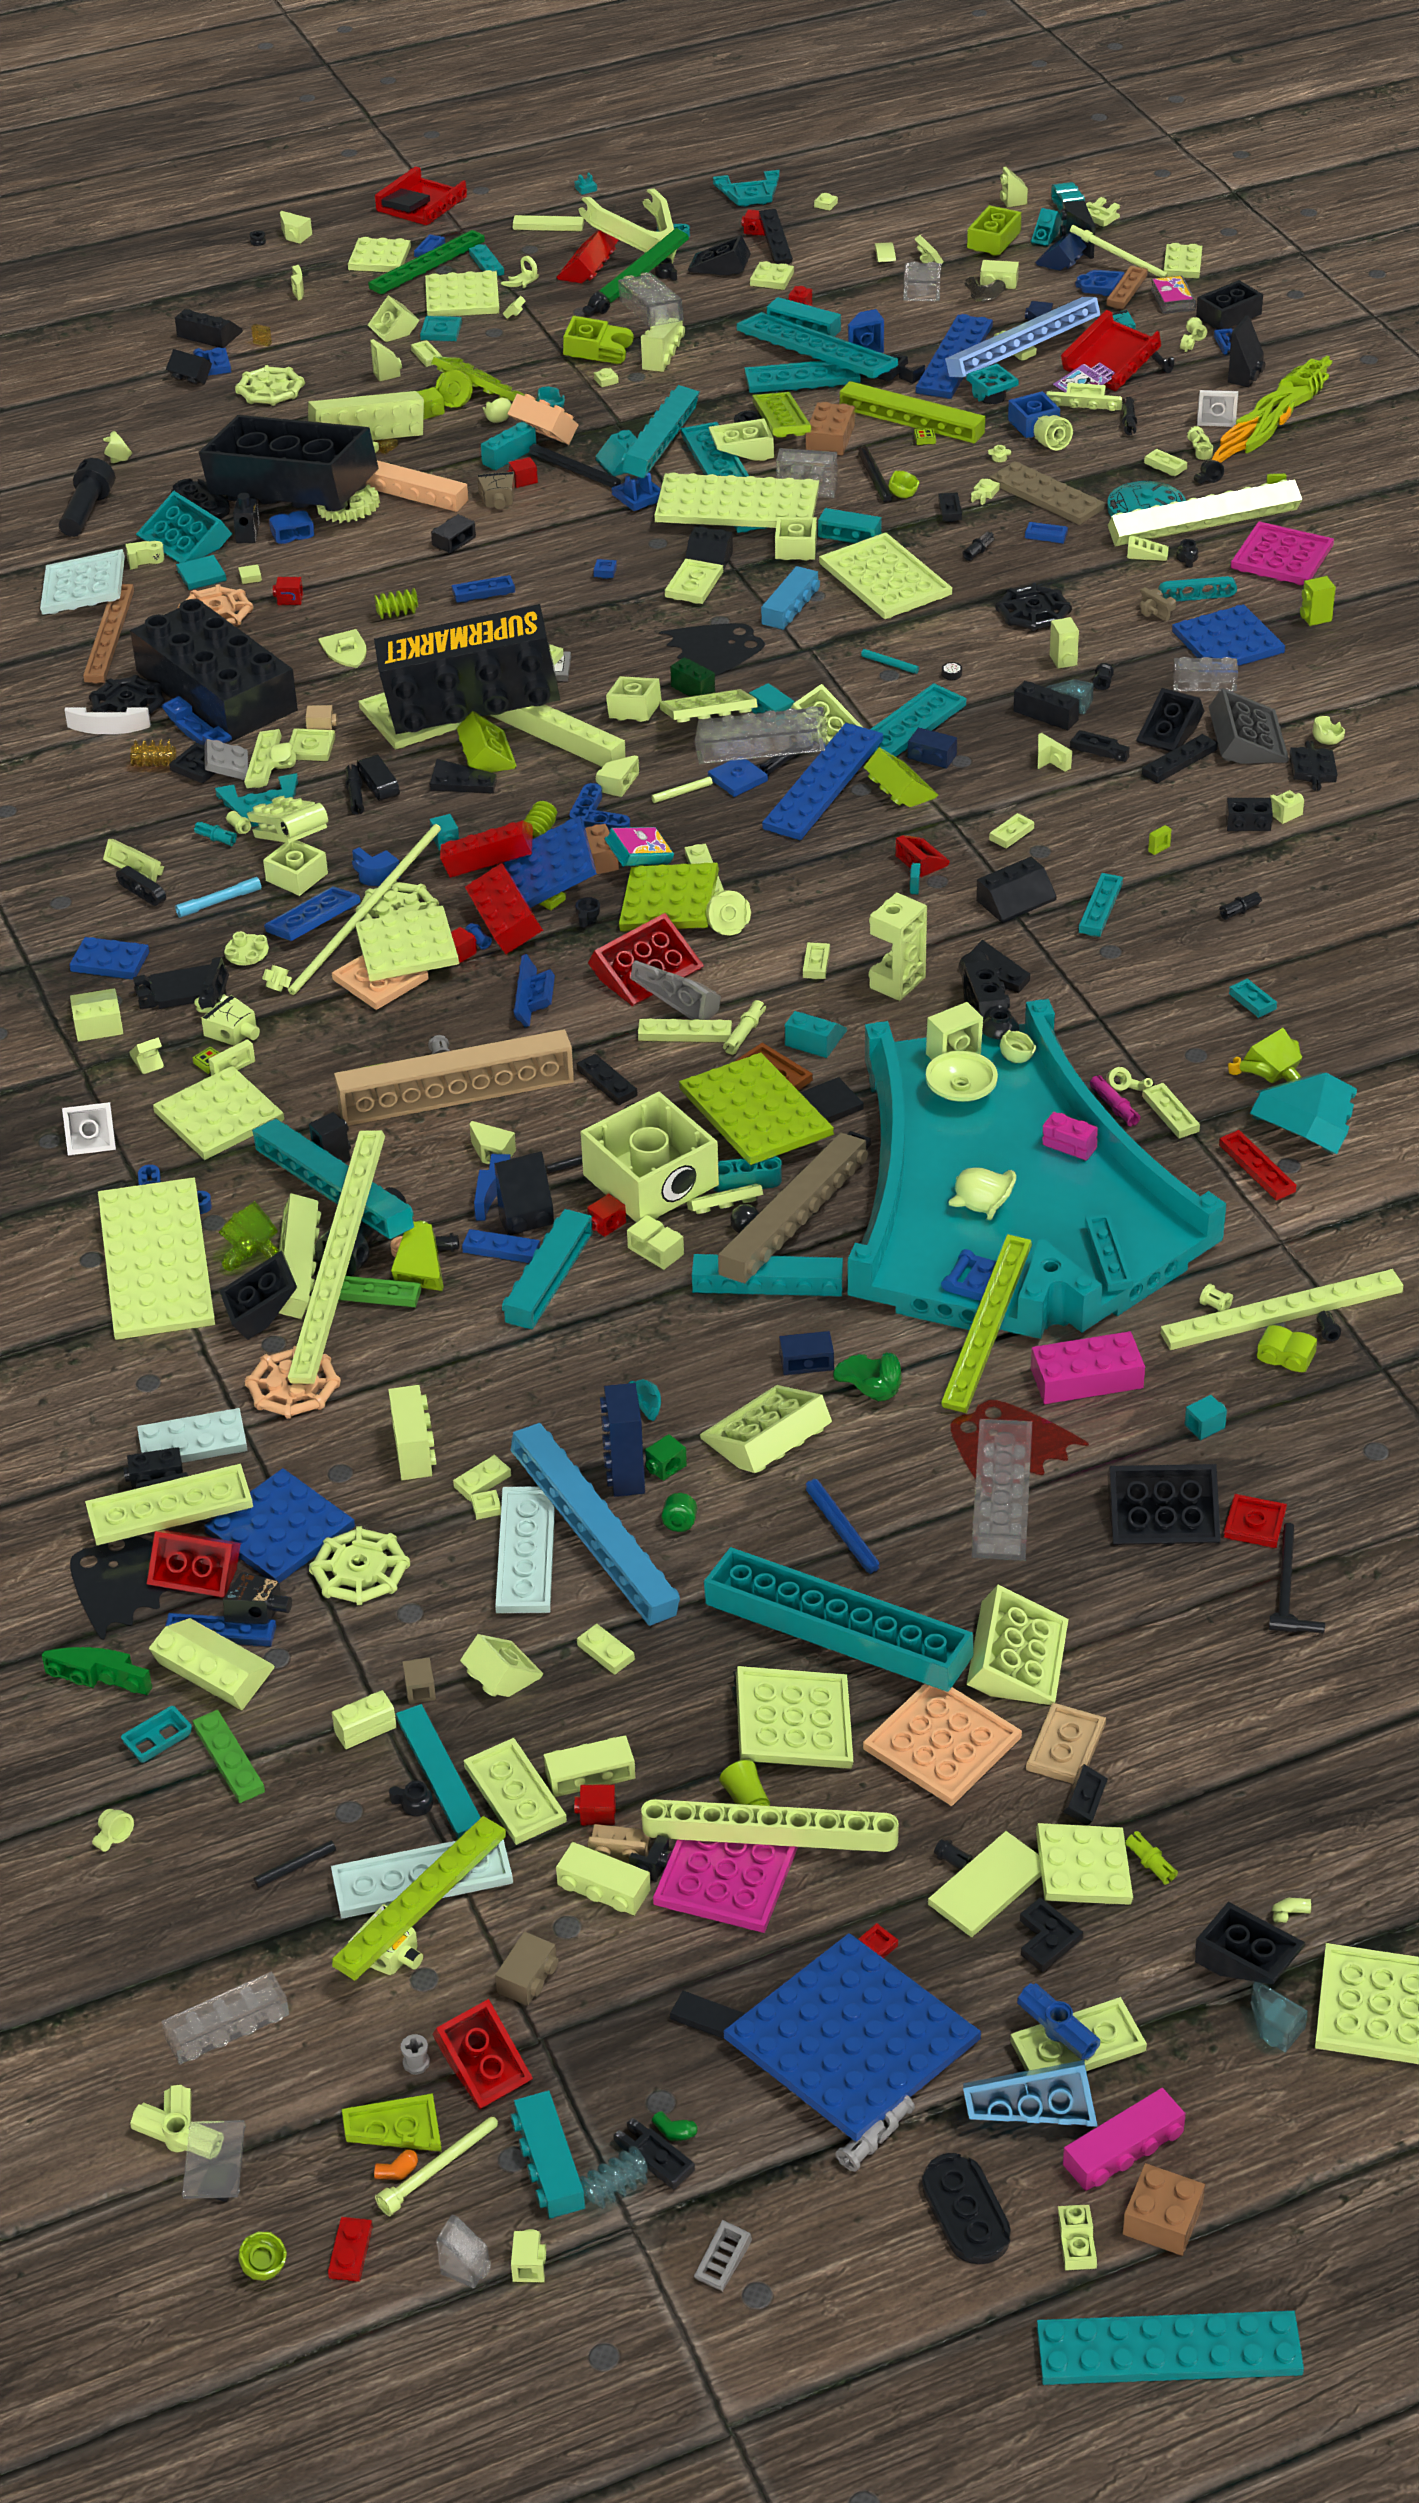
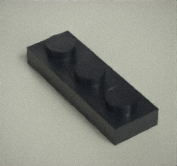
M593 1054L576 1063L577 1071L617 1105H621L638 1096L637 1088L598 1055Z

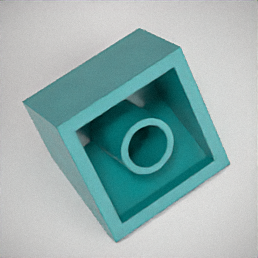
M622 430L619 433L612 434L595 456L596 461L612 476L626 474L622 472L624 465L621 464L624 452L627 453L629 446L633 445L636 437L630 430Z
M794 1011L785 1023V1046L828 1058L846 1033L847 1027Z

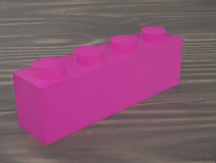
M1161 2088L1065 2146L1063 2166L1085 2191L1094 2186L1099 2187L1113 2174L1129 2169L1134 2161L1144 2155L1150 2156L1160 2145L1169 2140L1174 2141L1179 2138L1184 2131L1186 2113Z

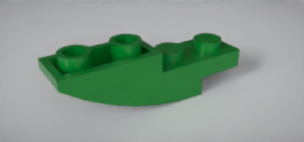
M92 1647L59 1648L42 1653L45 1673L55 1678L60 1677L77 1685H85L94 1688L98 1681H102L107 1685H115L132 1693L137 1692L146 1696L152 1689L149 1670L132 1665L130 1654Z

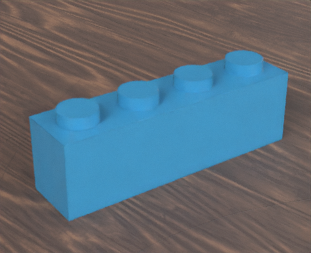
M796 566L761 607L762 624L784 630L793 621L796 614L802 610V607L810 601L812 595L819 590L820 580H818V571Z

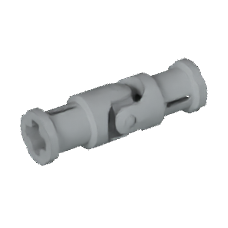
M907 2095L897 2107L885 2114V2119L876 2122L857 2142L852 2139L844 2148H839L836 2151V2157L840 2164L851 2172H856L860 2168V2162L868 2154L871 2155L877 2150L878 2143L881 2144L898 2128V2122L906 2114H911L914 2111L915 2105L911 2098Z

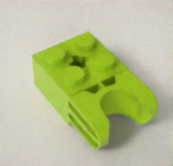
M573 316L563 336V355L621 364L626 358L625 348L632 344L634 335L628 328L608 325V321Z

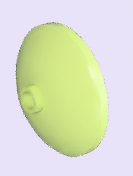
M952 1051L941 1054L934 1058L926 1069V1082L930 1089L945 1099L957 1102L974 1101L988 1095L995 1088L998 1079L997 1069L989 1059L969 1051Z

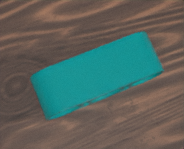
M776 1156L752 1165L744 1158L719 1161V1185L713 1189L716 1192H723L753 1184L761 1185L762 1189L777 1187L782 1182V1162Z

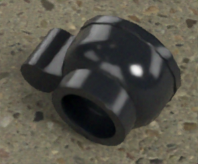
M667 257L655 267V275L659 278H670V280L676 281L677 270L674 268L672 260Z
M598 291L591 296L588 305L582 311L589 317H592L594 313L604 314L609 310L610 302L606 295Z
M1207 460L1202 463L1201 472L1194 475V480L1200 484H1203L1206 480L1211 483L1218 482L1224 475V466L1216 460Z
M1192 539L1182 540L1176 553L1177 560L1185 563L1187 568H1192L1193 562L1198 559V548L1196 542Z
M585 897L579 899L575 904L580 927H587L588 924H593L597 921V917L600 914L599 900Z
M411 1781L405 1786V1789L397 1786L389 1789L390 1802L392 1804H401L403 1811L408 1815L422 1816L427 1814L433 1807L432 1794L426 1784L421 1781Z

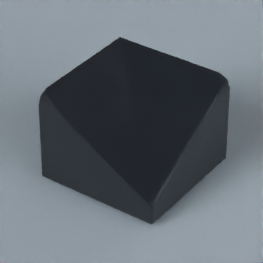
M925 365L912 368L899 366V378L912 384L920 380L925 372Z

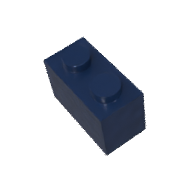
M918 727L908 740V759L947 769L957 755V737Z
M830 1331L779 1336V1354L783 1375L834 1370V1349Z

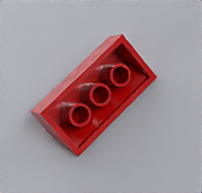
M597 230L581 244L556 278L576 283H583L587 279L590 281L596 276V272L603 267V263L609 259V255L616 250L615 245L619 240L603 231Z
M525 821L512 822L506 826L492 828L475 835H468L455 841H448L445 844H441L440 859L451 878L532 854L533 826Z

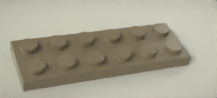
M1014 461L990 476V480L1000 483L1001 489L1078 525L1084 523L1105 508V502L1098 500L1096 497L1074 489L1035 469L1022 465L1020 462Z

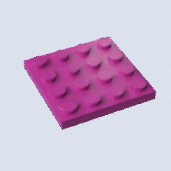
M1258 521L1231 561V568L1237 569L1240 572L1254 573L1258 576H1266L1279 581L1304 585V581L1313 578L1334 545V538Z
M677 1839L653 1896V1905L765 1933L798 1847Z

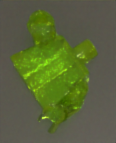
M255 1201L238 1213H233L231 1219L218 1232L233 1245L224 1255V1259L221 1262L223 1268L227 1271L239 1268L246 1257H251L258 1251L267 1259L279 1252V1249L271 1242L278 1233V1229Z

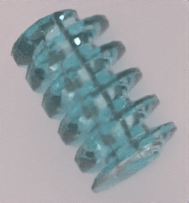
M631 2146L629 2153L622 2151L618 2158H610L608 2165L601 2163L597 2171L591 2169L588 2171L587 2177H579L584 2194L593 2204L596 2203L603 2210L606 2207L605 2197L611 2203H615L616 2197L614 2192L617 2191L622 2197H625L627 2195L626 2185L635 2191L637 2190L636 2179L644 2185L648 2183L646 2177L647 2164L639 2149Z

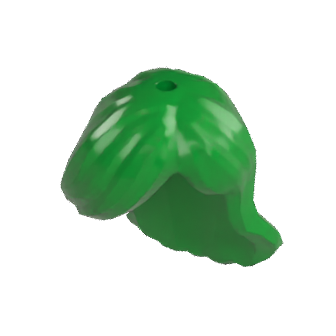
M889 1352L883 1353L881 1358L875 1360L867 1358L866 1354L850 1356L848 1359L838 1363L833 1371L835 1381L852 1383L864 1395L876 1401H886L894 1397L899 1391L902 1382L900 1362L895 1354Z

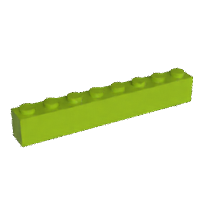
M851 381L839 391V404L855 406L856 413L917 429L933 428L934 433L971 443H976L985 433V416Z

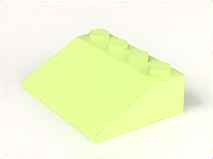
M776 1385L701 1433L700 1437L739 1469L757 1473L764 1470L766 1465L773 1460L784 1457L785 1453L793 1447L802 1445L805 1439L811 1435L822 1432L824 1427L830 1424L832 1420L823 1395Z
M997 1585L981 1603L967 1685L992 1697L1052 1705L1056 1701L1068 1619Z

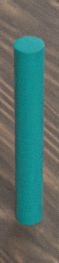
M867 649L862 650V657L917 674L919 671V666Z

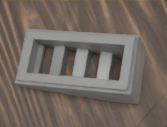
M722 2220L694 2278L723 2292L752 2241L751 2233ZM727 2237L738 2244L734 2247L724 2242ZM722 2248L733 2254L730 2258L719 2253L718 2250ZM716 2258L726 2263V2268L712 2263L713 2259ZM709 2268L722 2274L720 2280L706 2274L707 2269Z

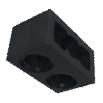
M1227 798V831H1271L1273 816L1271 798Z

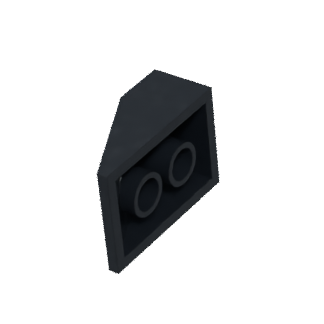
M1085 201L1063 202V209L1060 210V217L1063 220L1062 226H1060V236L1064 237L1067 235L1072 225L1084 231L1088 230L1095 236V224ZM1083 241L1087 246L1082 251L1083 254L1093 259L1095 244Z
M742 235L696 253L688 271L717 275L739 274L744 271L751 252Z
M1246 315L1231 334L1228 383L1249 388L1257 380L1258 375L1263 373L1265 361H1263L1264 352L1251 319Z
M1161 688L1136 739L1137 743L1170 752L1180 747L1195 731L1205 710L1201 699Z
M542 1152L494 1163L499 1218L507 1235H514L554 1224L553 1203Z
M280 1251L219 1292L232 1326L249 1340L270 1326L297 1289V1285L285 1255Z
M1227 1902L1197 1937L1195 1962L1219 1976L1274 1984L1305 1947V1942L1244 1909Z

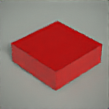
M878 1923L858 1939L882 1958H885L898 1947V1939Z

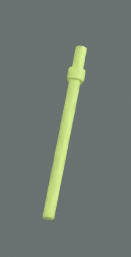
M1072 225L1070 232L1082 237L1081 240L1087 243L1091 242L1140 268L1148 269V272L1160 278H1166L1167 273L1094 236L1088 230L1084 231Z

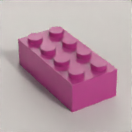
M1131 1331L1032 1347L1031 1371L1044 1404L1144 1388L1145 1365Z

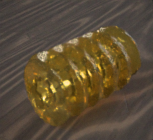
M135 739L131 746V766L137 763L139 767H142L145 762L147 767H150L152 763L156 767L160 766L161 763L164 767H167L169 762L171 763L177 758L176 747L172 746L171 740H168L166 746H164L162 740H159L158 746L155 745L154 740H151L149 746H147L146 740H143L141 746H139L137 739Z

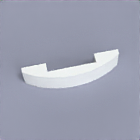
M65 708L67 727L80 732L123 734L140 731L151 726L148 708H127L126 712H87L86 708Z

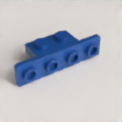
M524 954L521 957V965L519 966L520 972L519 979L517 980L518 987L513 1012L517 1021H521L526 1028L530 1026L532 1012L551 1005L555 975L551 969L537 974V968L528 955Z

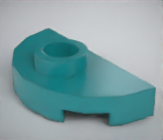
M645 1379L630 1381L629 1383H636L639 1408L649 1420L655 1421L661 1406V1395L657 1386Z

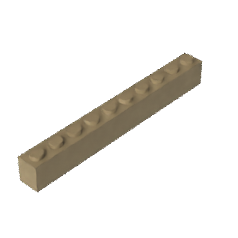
M840 1133L718 1254L719 1275L742 1283H746L752 1275H755L758 1269L764 1263H767L777 1250L781 1249L782 1245L807 1222L810 1216L816 1213L819 1207L826 1200H829L831 1195L838 1188H841L843 1183L866 1162L868 1157L866 1140Z

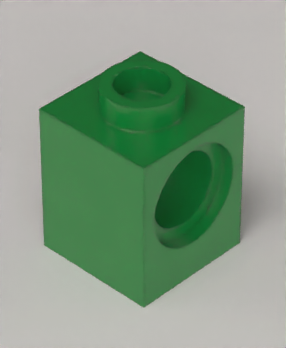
M670 1434L645 1449V1466L647 1470L662 1481H665L687 1466L686 1447Z

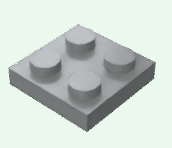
M206 739L204 745L205 770L245 780L248 771L247 749L237 745L225 744L219 740Z

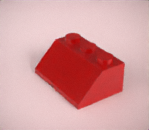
M168 1530L155 1531L147 1584L225 1597L237 1570L241 1543Z

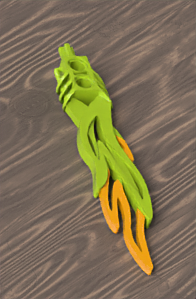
M1326 355L1320 361L1311 358L1304 365L1294 368L1279 382L1277 391L1260 399L1252 412L1237 419L1236 425L1222 436L1220 447L1215 452L1212 460L1222 463L1228 457L1245 449V453H1249L1269 440L1276 431L1278 424L1283 425L1288 420L1294 407L1311 400L1313 395L1315 396L1322 389L1323 383L1329 378L1327 368L1333 363L1330 360V356Z

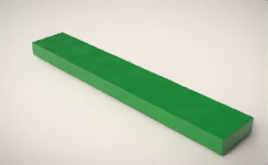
M675 228L599 291L606 295L608 301L612 303L689 240L688 234Z

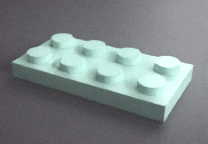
M240 1408L137 1426L142 1453L179 1447L182 1463L248 1451Z

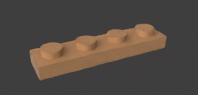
M1130 266L1107 298L1106 306L1113 307L1114 309H1124L1147 277L1148 269Z

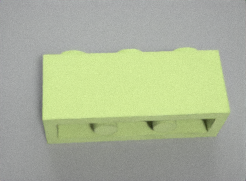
M626 1735L544 1754L545 1773L554 1797L580 1792V1785H610L636 1779L635 1761Z
M574 1842L571 1843L556 1866L557 1884L565 1890L577 1892L587 1896L592 1901L602 1902L612 1906L617 1911L627 1912L634 1916L651 1890L650 1872Z

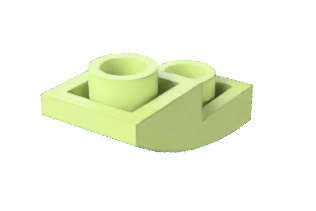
M1058 2206L1065 2270L1097 2269L1090 2206Z

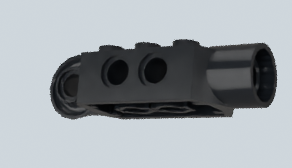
M974 951L964 955L958 965L962 977L964 1002H968L983 1017V1034L989 1038L1002 1039V1036L1008 1030L1019 1031V1023L1008 1009L1010 1008V999L1008 994L1005 995L1004 982H1000L998 968L995 969L992 960H989L988 956L982 952Z

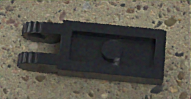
M631 2118L626 2124L628 2130L637 2138L636 2141L620 2130L613 2135L619 2147L626 2153H629V2155L673 2190L695 2171L693 2161L654 2130L646 2128L636 2119Z

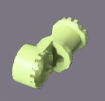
M1199 426L1191 427V430L1187 432V437L1196 450V458L1201 460L1212 458L1213 445L1210 443L1208 436L1204 434L1203 429Z

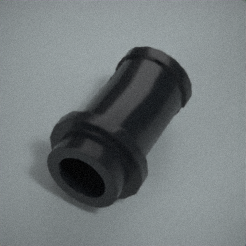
M450 1233L448 1236H435L438 1251L451 1250V1252H455V1250H459L458 1235Z
M1325 1310L1318 1313L1316 1320L1322 1329V1337L1330 1342L1338 1340L1341 1335V1328L1335 1323L1332 1313L1327 1311L1326 1315Z
M942 1838L934 1849V1854L937 1855L938 1860L944 1859L960 1870L970 1863L973 1858L972 1855L954 1846L950 1839L945 1840Z

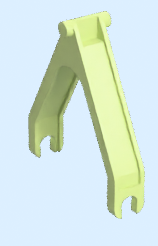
M653 188L647 189V192L652 195L653 202L649 199H644L642 202L644 207L655 216L659 232L646 230L602 208L591 197H583L581 199L587 204V211L582 207L579 208V213L591 226L645 253L674 230L667 200ZM677 250L668 256L672 260V264Z

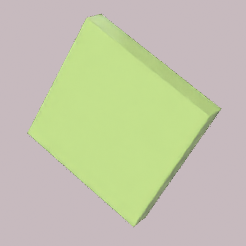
M294 728L289 743L293 745L291 749L296 753V760L328 761L336 737L335 730Z

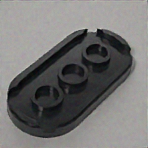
M189 478L180 480L173 485L171 493L173 491L179 493L218 519L226 517L230 512L229 501L223 495L209 494L207 483L204 480L197 479L198 481H193V479Z
M946 2153L932 2159L923 2174L922 2189L951 2250L960 2259L972 2264H988L1002 2257L1010 2244V2224L980 2165L969 2157L966 2159L957 2153Z

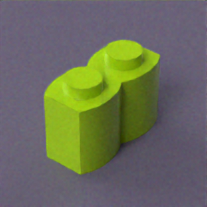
M1269 1325L1258 1344L1257 1358L1267 1364L1282 1365L1291 1371L1306 1372L1316 1353L1317 1339L1306 1333L1292 1332L1281 1326Z

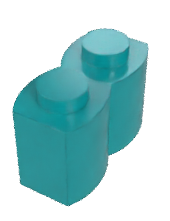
M1073 182L1052 184L1051 198L1057 204L1059 211L1063 209V202L1085 201L1084 195L1081 194L1078 186H1075Z

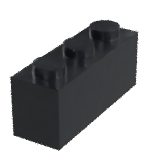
M1024 681L1014 690L1013 711L1068 731L1079 720L1080 699L1045 688L1033 682Z

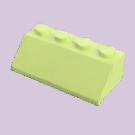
M191 1618L166 1626L149 1647L159 1664L241 1711L275 1668L268 1661Z

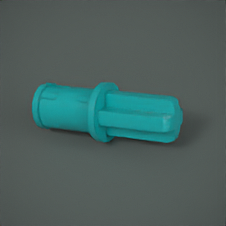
M196 822L194 832L209 837L213 842L218 841L233 846L237 840L236 833L224 830L219 825L212 826L203 822Z

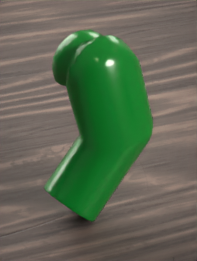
M663 2111L656 2113L651 2120L665 2138L672 2142L688 2140L694 2137L698 2131L695 2122L691 2120L671 2121Z

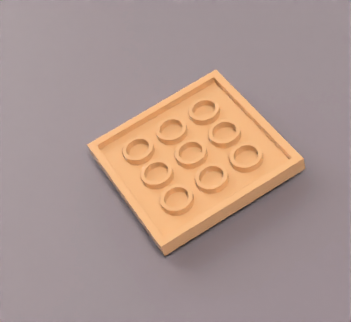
M924 1684L863 1742V1750L950 1806H953L1022 1738V1730L953 1687L949 1692Z

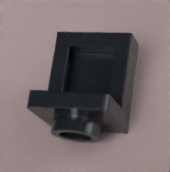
M658 1835L648 1856L632 1852L629 1856V1864L650 1872V1880L657 1882L663 1868H666L672 1851H669V1838Z

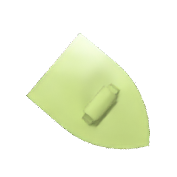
M357 629L318 639L327 656L339 664L358 668L366 657V644Z

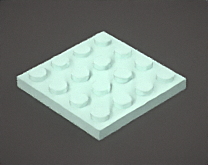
M123 549L46 565L40 606L42 614H56L63 610H75L82 606H94L97 603L113 602L120 599L125 558Z

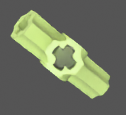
M173 2085L164 2091V2110L146 2103L138 2104L130 2122L131 2129L165 2142L167 2148L174 2152L185 2150L212 2161L217 2159L222 2150L223 2134L191 2122V2089L185 2088L182 2085Z

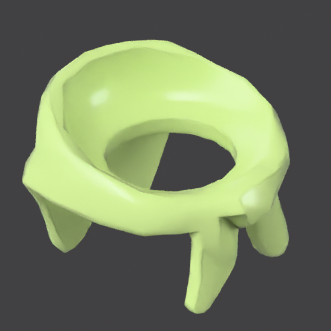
M112 431L110 437L103 438V441L109 442L104 454L111 458V463L126 461L132 455L131 450L116 431Z

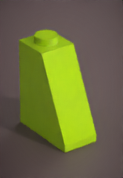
M413 1221L414 1228L404 1232L391 1269L394 1281L421 1283V1288L443 1291L444 1286L432 1224H428L425 1221Z

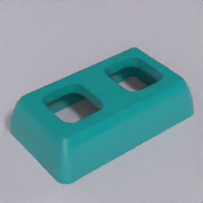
M170 1706L122 1734L121 1739L138 1760L145 1763L188 1737L191 1733L192 1725L175 1706ZM169 1726L175 1727L178 1733L167 1739L160 1734L162 1730ZM146 1740H150L155 1745L144 1753H141L137 1748V1745Z

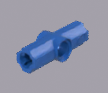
M1030 1983L1023 1988L1022 1993L1017 1998V2004L1044 2027L1045 2034L1049 2039L1063 2043L1081 2060H1088L1095 2054L1101 2040L1073 2016L1070 2005L1065 2002L1056 2001L1036 1983Z

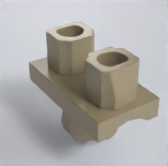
M1146 587L1142 588L1141 613L1146 617L1153 614L1165 622L1170 620V612L1176 609V599L1172 597L1163 598L1162 592L1157 588L1152 591Z

